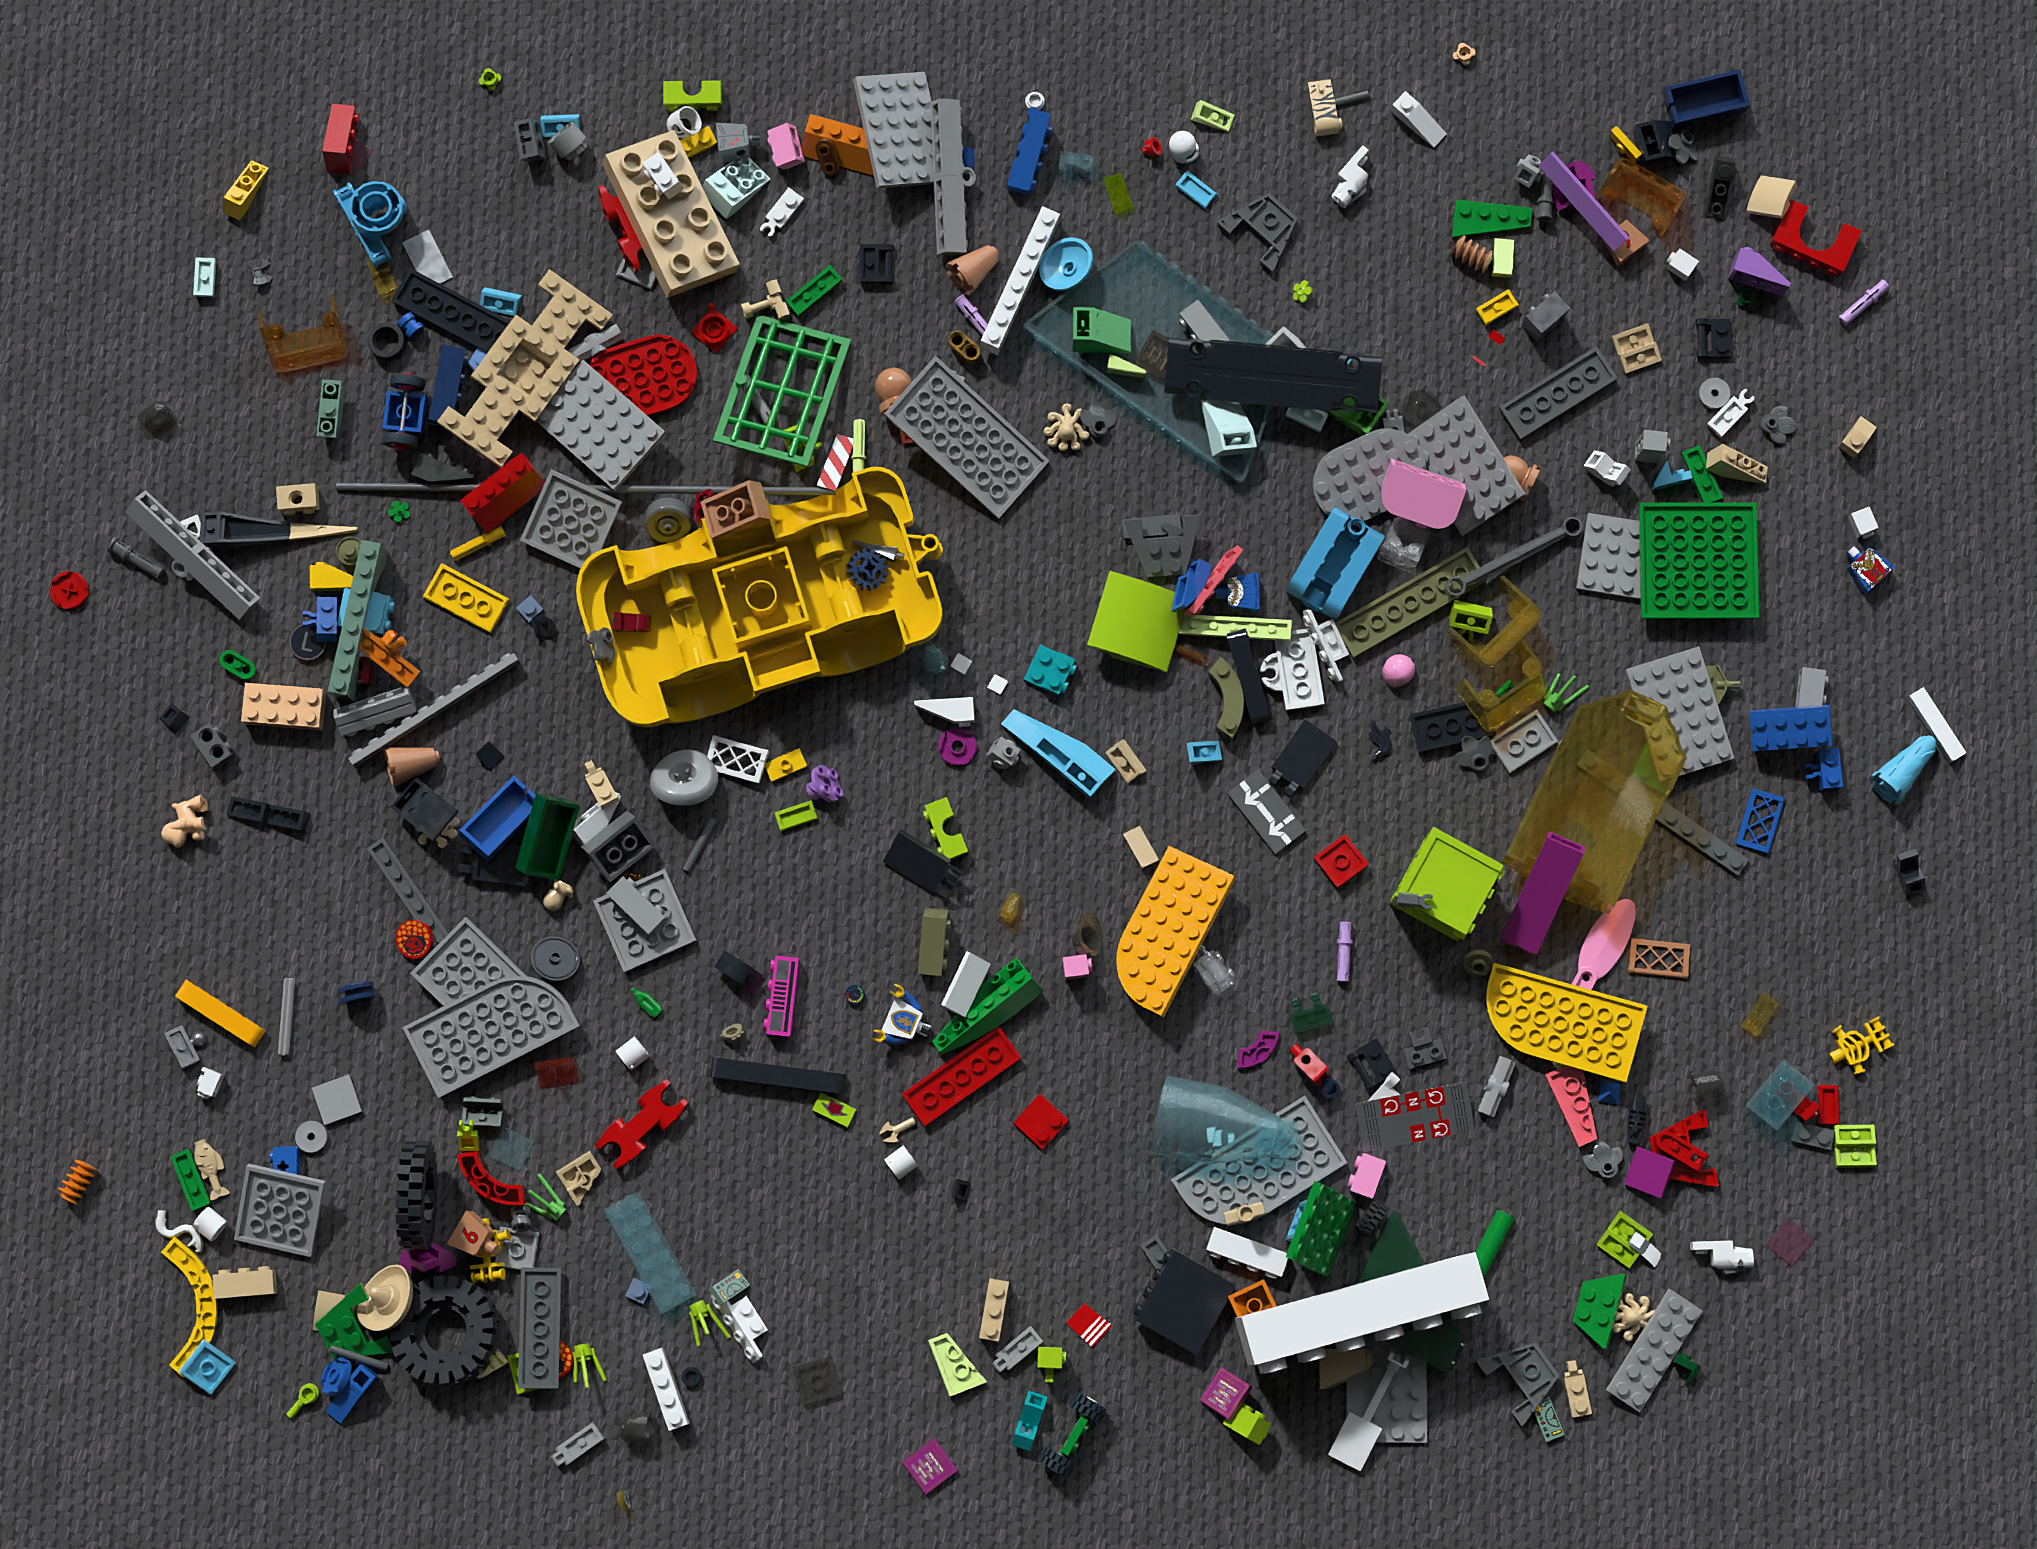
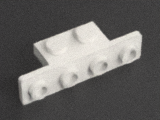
M1311 610L1303 611V621L1311 629V638L1320 649L1319 656L1321 660L1326 662L1329 668L1327 673L1330 679L1335 682L1342 681L1343 678L1335 661L1349 655L1334 620L1330 619L1318 625Z
M711 1295L714 1306L723 1315L724 1322L730 1326L736 1341L742 1345L746 1357L752 1363L762 1358L763 1355L753 1339L768 1329L747 1296L733 1305L729 1301L720 1305L715 1297Z

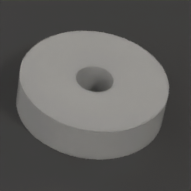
M1720 378L1707 379L1699 388V399L1705 407L1719 409L1728 402L1730 388ZM1711 391H1717L1718 396H1712Z
M307 1121L298 1127L295 1140L300 1149L314 1153L320 1151L326 1145L328 1133L321 1123ZM310 1133H314V1140H309L308 1136Z

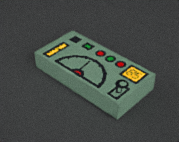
M737 1269L709 1290L718 1303L722 1305L746 1289L750 1284L739 1269Z
M1550 1397L1542 1399L1533 1412L1544 1440L1548 1442L1565 1434Z

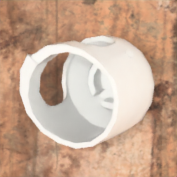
M684 106L675 111L667 120L668 131L675 130L678 138L695 135L700 131L702 125L699 114L689 106ZM687 118L691 123V130L686 129L680 119Z
M1178 131L1171 136L1169 150L1176 162L1190 163L1198 158L1200 154L1199 147L1191 133ZM1196 148L1194 156L1191 159H1186L1195 151Z

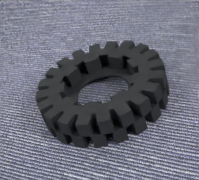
M405 1141L399 1156L400 1165H398V1180H396L397 1197L395 1198V1208H397L395 1218L398 1243L402 1250H428L433 1240V1232L435 1230L434 1218H436L437 1213L435 1205L437 1202L436 1187L438 1185L436 1151L432 1141Z
M433 1276L434 1280L425 1279L418 1283L420 1287H413L410 1309L402 1322L395 1327V1330L390 1331V1341L395 1343V1347L392 1348L395 1357L401 1360L399 1364L405 1371L410 1372L409 1375L432 1385L449 1387L452 1384L457 1386L464 1384L465 1379L472 1380L480 1375L478 1370L480 1368L486 1369L491 1363L488 1357L490 1354L495 1355L498 1346L495 1345V1340L500 1339L501 1329L497 1328V1323L501 1321L499 1313L493 1309L496 1307L492 1298L486 1296L487 1293L481 1287L455 1276ZM441 1310H454L465 1320V1339L452 1352H437L430 1347L426 1340L427 1323L435 1313Z

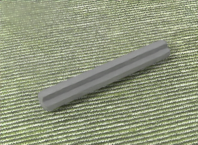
M285 978L283 983L278 1055L288 1056L290 1052L295 979Z

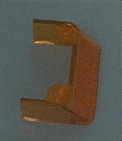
M1621 157L1607 176L1595 199L1599 200L1601 195L1609 201L1617 200L1618 197L1651 215L1652 225L1657 229H1662L1659 233V236L1662 237L1684 201L1686 194L1680 188L1629 159Z
M330 294L331 311L326 312L322 317L323 326L286 334L284 327L280 324L267 325L262 310L258 311L259 330L275 371L281 373L340 360L347 356L346 336L334 294Z

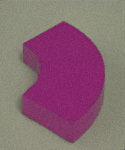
M1260 1031L1258 1039L1254 1044L1247 1048H1240L1237 1069L1250 1068L1266 1060L1274 1051L1280 1032Z

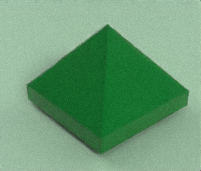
M1508 680L1498 688L1496 694L1501 702L1507 705L1518 693V690L1512 681Z

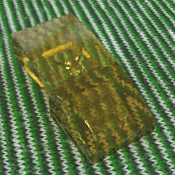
M371 260L367 261L380 298L383 299L395 294L398 288L388 262L379 265L378 269H375Z
M1762 992L1741 1026L1758 1037L1780 1003L1765 992Z

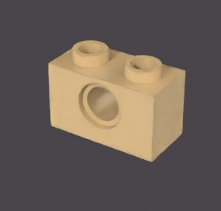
M315 483L276 487L277 507L284 515H295L297 511L311 514L315 512L314 510L320 509L318 486ZM297 496H302V502L294 504V499Z

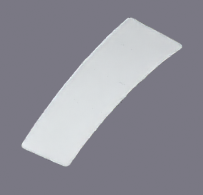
M958 653L951 667L965 675L972 661ZM995 674L987 688L1001 694L1008 681Z

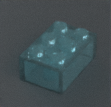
M1783 1059L1745 1106L1777 1131L1815 1084Z

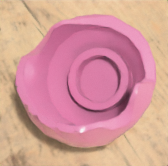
M1402 654L1391 656L1387 659L1382 669L1383 680L1394 688L1405 685L1415 675V665L1411 658Z

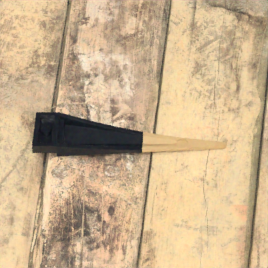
M222 511L202 512L199 541L206 547L225 549L355 533L358 531V528L291 523Z

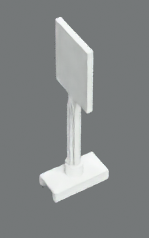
M1392 1345L1387 1352L1389 1360L1388 1369L1364 1416L1359 1417L1349 1412L1328 1453L1329 1456L1361 1471L1382 1430L1381 1427L1370 1421L1394 1373L1398 1372L1400 1366L1406 1369L1409 1363V1354L1405 1352L1403 1357H1401L1400 1353L1395 1354V1347Z

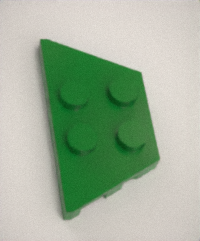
M1623 1273L1583 1282L1573 1321L1602 1348L1607 1350L1627 1275Z

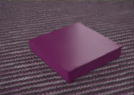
M1637 1147L1624 1184L1663 1198L1675 1160Z

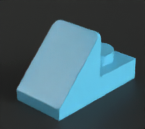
M1666 461L1651 487L1652 491L1689 482L1692 479L1691 471L1685 472L1684 469L1673 472V475H1671L1668 461Z
M1219 741L1187 743L1191 765L1222 760Z

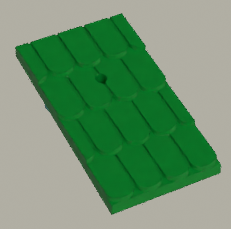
M1314 1181L1308 1199L1299 1203L1286 1240L1291 1242L1286 1258L1329 1278L1357 1203L1326 1185Z

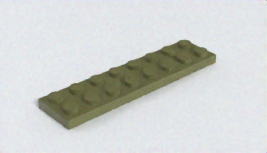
M1468 547L1336 622L1335 625L1351 656L1354 658L1457 599L1446 595L1444 587L1447 581L1452 577L1463 578L1480 568ZM1487 579L1467 587L1462 595L1485 583ZM1453 581L1449 583L1448 587L1452 593L1457 594L1461 592V585L1458 582Z

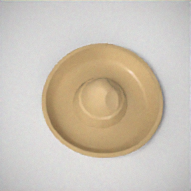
M401 1265L387 1266L375 1274L364 1287L369 1295V1300L357 1305L359 1321L364 1327L374 1331H387L396 1327L406 1317L412 1303L413 1285L409 1273Z

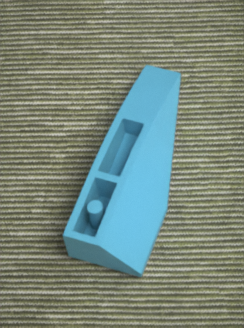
M1013 709L1001 723L1002 726L1089 799L1095 795L1116 770L1086 744Z

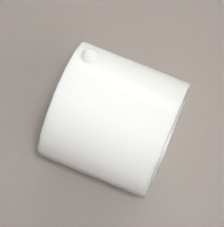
M635 1036L616 1050L619 1057L631 1071L650 1057Z
M904 1146L884 1159L899 1180L918 1166Z
M207 1207L197 1217L192 1227L212 1242L223 1231L228 1221L213 1209Z

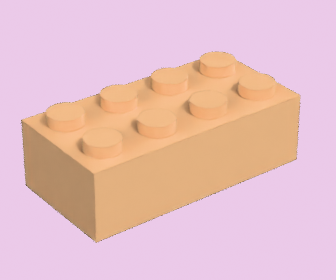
M245 683L241 722L246 725L323 730L327 692L320 688Z

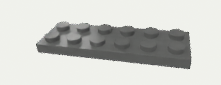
M1596 346L1501 405L1499 410L1519 440L1616 381L1617 376Z
M521 1267L518 1389H558L561 1268Z

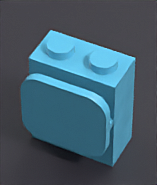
M344 588L337 621V626L342 629L350 594L349 588ZM377 592L372 594L364 627L374 635L384 636L391 628L389 616L390 613L393 614L395 609V602H393L391 596L382 595Z

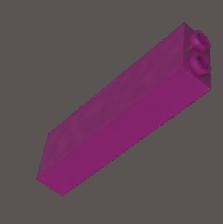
M1550 831L1548 832L1500 939H1503L1508 945L1521 947L1526 953L1537 955L1586 847Z

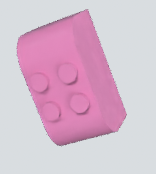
M1394 459L1390 460L1381 485L1382 502L1385 508L1390 513L1397 515V519L1404 522L1414 521L1416 522L1415 525L1422 528L1429 526L1440 529L1452 524L1458 515L1466 493L1465 483Z

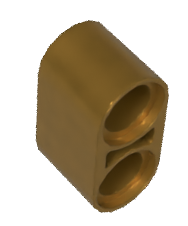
M954 331L950 334V348L966 363L976 364L981 356L979 347L961 331ZM960 338L963 340V342L960 345H955L952 343L953 339ZM973 350L977 355L970 358L966 355L968 351Z

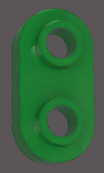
M226 650L220 655L219 661L221 666L241 679L250 680L256 675L257 669L255 664L235 651ZM233 657L234 659L232 664H228L227 662L228 658ZM246 667L250 668V672L248 674H244V669Z

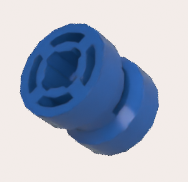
M411 312L404 315L397 323L401 330L406 331V336L410 340L416 337L414 333L416 330L420 334L424 329V326L415 320L416 317Z

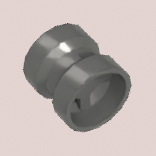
M526 1205L512 1207L510 1210L511 1217L513 1218L511 1222L512 1230L523 1232L531 1229V1220L529 1219L531 1215L530 1207Z

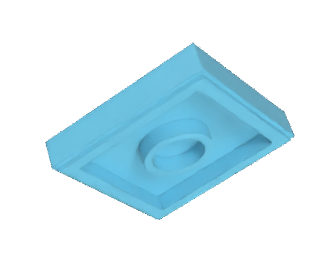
M203 1339L180 1368L179 1373L211 1395L236 1362Z

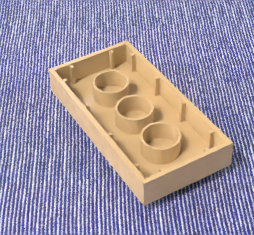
M675 130L605 154L602 165L666 298L736 272L739 262ZM657 152L661 154L684 187L681 192L671 199H668L664 193L660 195L654 187L657 184L655 180H650L644 172L646 167L643 162Z

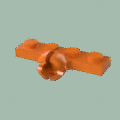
M364 627L360 650L402 684L409 687L420 671L401 656V651L406 646L405 639L401 636L395 643H392L398 635L397 632L389 630L382 638H378Z

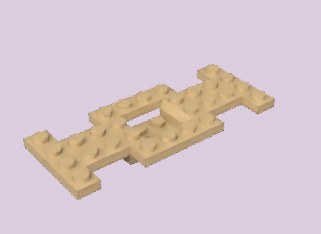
M550 269L540 281L538 287L553 298L533 325H530L515 315L472 373L471 378L486 388L465 417L448 406L437 421L440 426L500 468H502L513 451L497 441L518 412H521L533 422L540 416L579 362L578 358L564 348L583 322L586 320L602 331L613 315Z

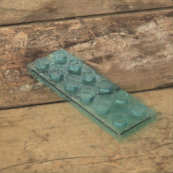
M639 1191L603 1210L661 1315L697 1295Z

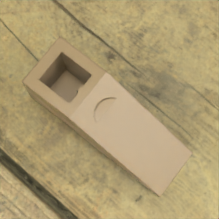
M1724 444L1707 453V470L1721 477L1761 484L1766 483L1768 467Z

